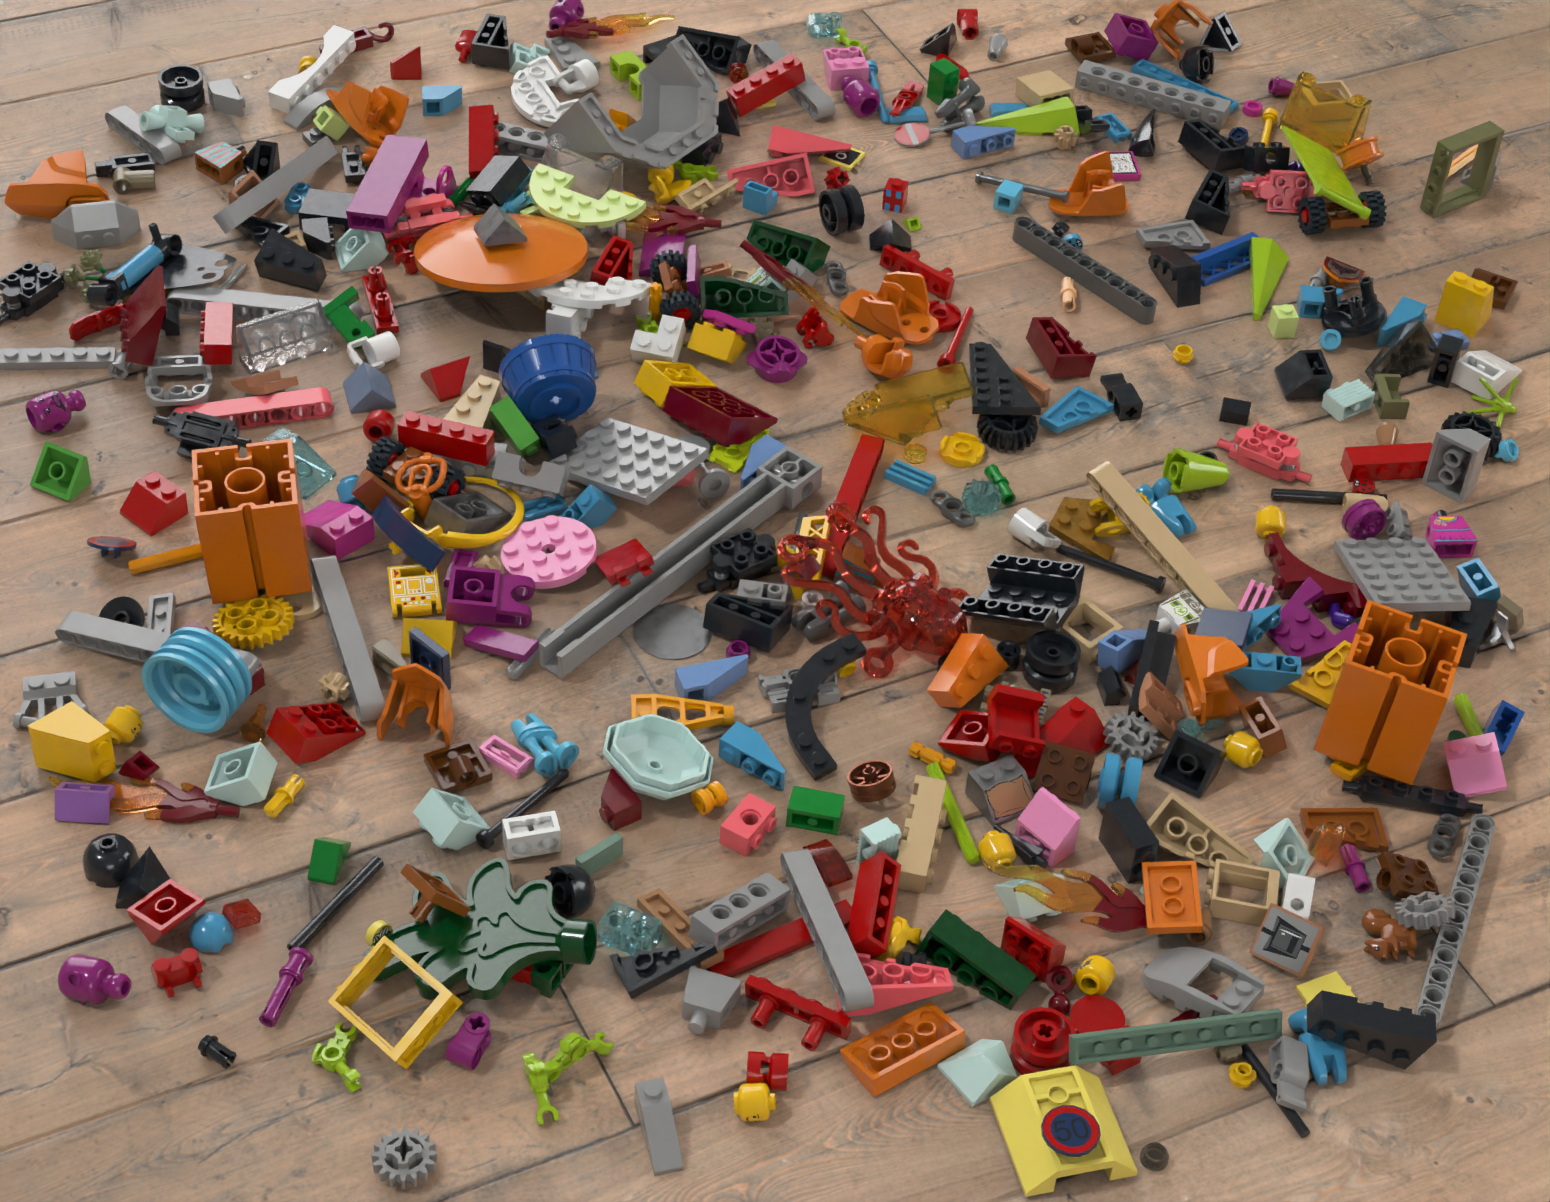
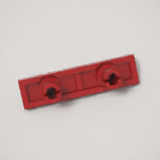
M889 244L883 246L879 265L892 272L900 271L922 274L928 292L945 301L951 298L955 281L951 277L953 276L952 269L946 267L941 271H937L919 261L920 253L917 250L904 253Z
M372 266L368 269L369 275L362 276V284L377 335L386 331L399 333V325L382 268L375 266V273Z
M751 974L745 982L746 997L759 1002L750 1019L755 1027L765 1029L773 1012L777 1010L810 1025L801 1040V1045L810 1051H816L825 1032L847 1041L851 1033V1018L843 1011L829 1009L815 999H806L799 996L794 990L776 986L767 978L755 977Z

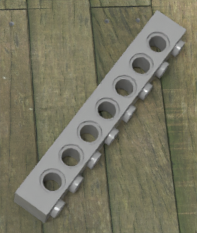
M1084 60L1077 70L1075 87L1146 108H1155L1157 111L1188 120L1201 119L1220 129L1229 115L1231 101L1088 60Z

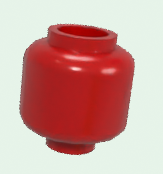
M382 409L370 412L363 424L364 435L371 442L375 443L381 437L387 436L390 438L395 429L394 417L388 411Z

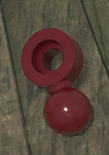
M1058 965L1051 968L1046 976V984L1054 992V995L1049 999L1048 1008L1055 1009L1065 1015L1070 1010V1001L1065 995L1075 987L1076 978L1068 967ZM1063 979H1066L1063 985H1059Z

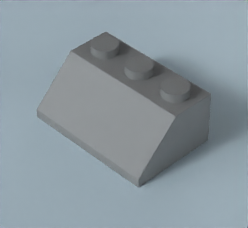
M1472 429L1438 430L1421 484L1462 504L1475 490L1490 438Z

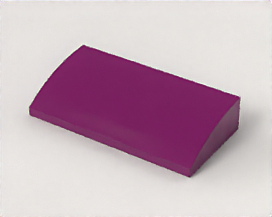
M659 217L646 222L639 276L651 277L649 265L652 264V258L656 259L655 255L657 253L660 256L662 255L661 251L665 250L666 253H669V250H673V253H675L677 250L680 252V255L684 254L687 233L678 234L676 229L648 232V223L661 221Z

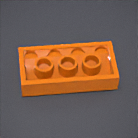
M930 1001L840 1049V1055L860 1083L871 1095L876 1097L966 1048L965 1030Z

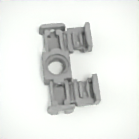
M800 668L783 670V674L762 677L761 674L758 675V687L763 697L768 696L772 714L785 712L788 691ZM837 672L833 673L823 684L819 685L817 689L818 706L840 703Z

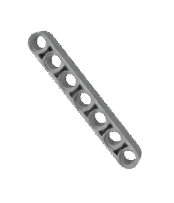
M774 40L757 43L753 46L754 56L764 68L788 55ZM804 72L806 81L787 92L814 120L834 116L835 105L832 99Z

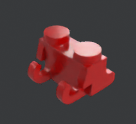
M410 234L389 241L386 244V249L389 253H392V246L396 251L394 262L397 265H400V262H402L405 272L408 274L417 273L418 268L415 264V256L413 251L409 249L410 243L412 245L417 243L414 235Z
M811 306L796 326L799 335L806 334L802 342L804 347L808 349L813 347L812 343L809 342L810 340H815L814 344L816 346L823 347L830 346L834 341V335L827 328V321L823 320L822 316L819 315L820 313L816 306Z
M186 948L181 954L170 958H157L151 964L150 969L157 987L163 986L168 998L174 996L173 987L191 981L196 989L202 987L200 977H197V974L203 972L198 952L194 948Z

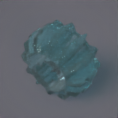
M983 478L980 481L973 479L971 483H966L962 493V502L965 505V509L971 510L972 514L980 513L981 516L983 513L991 515L992 511H997L1002 499L999 485L992 484V480L984 481Z

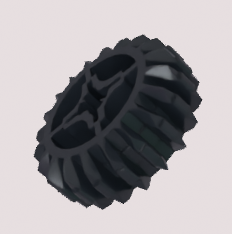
M1463 411L1461 414L1455 412L1454 415H1449L1441 426V430L1472 429L1490 438L1484 458L1485 461L1488 457L1492 458L1496 451L1499 450L1502 433H1500V427L1496 426V422L1490 421V417H1482L1481 414H1474L1473 411L1471 413Z
M980 414L977 421L978 437L982 439V443H988L989 448L995 447L997 451L1002 449L1005 452L1012 450L1015 453L1017 449L1023 451L1025 447H1030L1031 443L1034 442L1038 432V423L1036 416Z

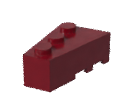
M1033 317L1026 340L1050 378L1090 377L1097 355L1093 352L1089 354L1082 348L1083 343L1079 340L1075 342L1069 337L1070 332L1053 317Z

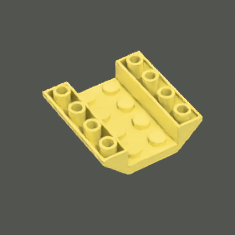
M1076 1065L1024 1074L990 1097L991 1106L1025 1197L1054 1192L1056 1178L1105 1169L1109 1181L1137 1176L1138 1171L1099 1077ZM1062 1105H1074L1085 1109L1094 1116L1100 1127V1139L1097 1147L1089 1154L1080 1157H1067L1056 1153L1047 1146L1042 1137L1041 1124L1044 1116L1051 1109Z

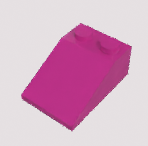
M328 500L304 514L307 537L330 556L335 555L337 561L375 539L373 517L359 506Z

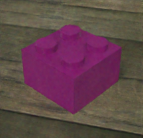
M1114 13L1104 30L1109 42L1119 56H1128L1135 60L1144 59L1148 61L1158 45V41L1150 30L1147 21Z

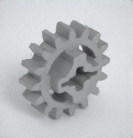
M1122 711L1120 715L1115 713L1112 718H1109L1103 735L1107 736L1104 742L1112 745L1110 751L1117 750L1120 757L1125 755L1126 759L1136 757L1147 760L1158 747L1159 738L1155 736L1158 731L1157 729L1150 728L1152 723H1146L1144 721L1145 716L1142 715L1138 718L1133 711L1130 715L1126 711Z
M1429 891L1419 895H1410L1407 899L1402 898L1401 902L1396 903L1394 908L1395 917L1399 925L1404 924L1406 928L1414 926L1418 930H1427L1432 926L1440 927L1443 923H1449V919H1454V914H1456L1452 897H1445V894L1436 896L1435 892Z
M404 1126L400 1133L395 1128L391 1129L392 1135L390 1137L382 1134V1143L375 1142L374 1152L371 1153L374 1174L379 1173L380 1181L383 1182L389 1179L390 1187H394L396 1183H401L402 1189H405L409 1182L416 1187L417 1179L419 1178L427 1181L428 1172L434 1173L435 1163L437 1162L435 1142H429V1134L425 1133L420 1136L419 1128H415L412 1133L408 1132L407 1126Z

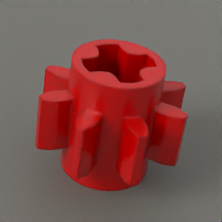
M840 166L827 170L828 175L824 179L827 189L834 188L836 190L841 186H846L850 181L847 170L841 171Z

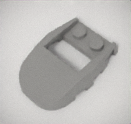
M204 356L154 357L153 366L148 367V376L144 379L150 406H182L208 403L212 390V374L210 364H204ZM182 374L189 376L203 374L204 377L203 384L195 385L192 387V390H187L183 385H175L164 392L163 388L158 386V376L161 375L171 377Z
M1178 947L1160 954L1144 969L1142 983L1150 993L1160 999H1171L1175 1002L1174 1007L1184 1012L1187 1008L1200 1012L1201 1018L1248 1012L1263 996L1265 986L1262 980L1234 960L1195 947ZM1207 966H1210V971L1219 975L1223 972L1233 977L1232 985L1217 1000L1189 986Z

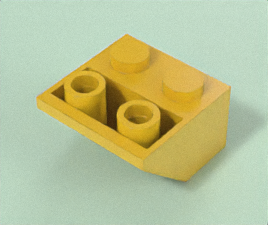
M704 321L703 325L695 322L687 348L733 364L744 351L747 343L741 340L742 336L736 334V332L723 328L722 331L716 325Z

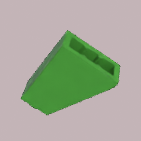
M509 395L489 407L492 424L518 455L522 457L526 455L531 456L539 450L541 446L540 438Z

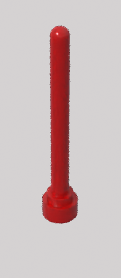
M971 306L965 309L947 352L938 359L937 367L942 372L949 373L955 367V353L974 312Z

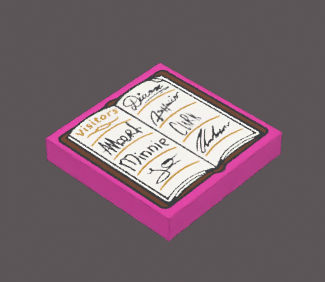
M1133 151L1109 152L1114 181L1140 180L1141 173Z

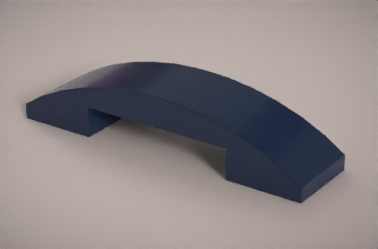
M384 496L372 514L374 521L399 548L419 564L433 572L446 551L432 538L426 537L400 513L402 510L388 496Z

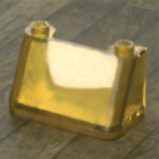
M1304 71L1300 73L1281 115L1280 129L1284 125L1334 153L1350 145L1349 143L1354 140H1362L1372 100L1360 94L1344 99L1316 87L1317 80L1313 74Z

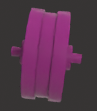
M1364 499L1353 504L1346 511L1341 523L1343 529L1351 538L1366 540L1367 538L1375 537L1382 531L1386 525L1387 515L1375 500Z

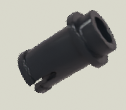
M206 1035L198 1045L202 1056H209L225 1069L231 1066L227 1061L229 1060L233 1063L237 1056L234 1051L218 1042V1038L215 1035Z

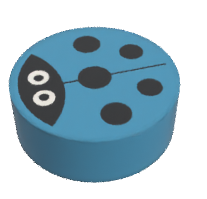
M1071 233L1063 238V240L1080 251L1083 248L1082 239L1078 234Z

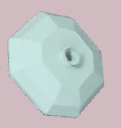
M655 714L643 715L609 726L602 752L606 761L634 792L665 801L706 787L710 783L714 759L706 747L696 739L683 723Z

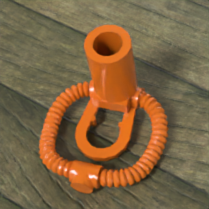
M425 452L419 458L416 457L404 462L399 467L395 476L397 490L409 496L423 521H425L432 503L429 493L437 491L443 485L447 473L446 460L434 457L429 452ZM439 464L440 472L438 479L433 485L429 486L433 475V470L429 465ZM416 465L409 474L408 487H404L402 485L404 472L409 467ZM419 470H427V475L424 476V483L414 484L416 480L415 474Z

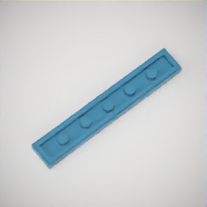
M1144 59L1138 61L1131 68V72L1134 74L1230 100L1229 115L1238 109L1239 102Z

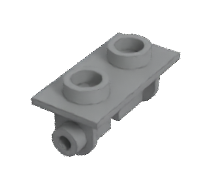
M1396 500L1385 511L1387 515L1386 530L1388 539L1397 537L1402 540H1410L1413 537L1408 528V513L1403 508H1400L1399 500Z

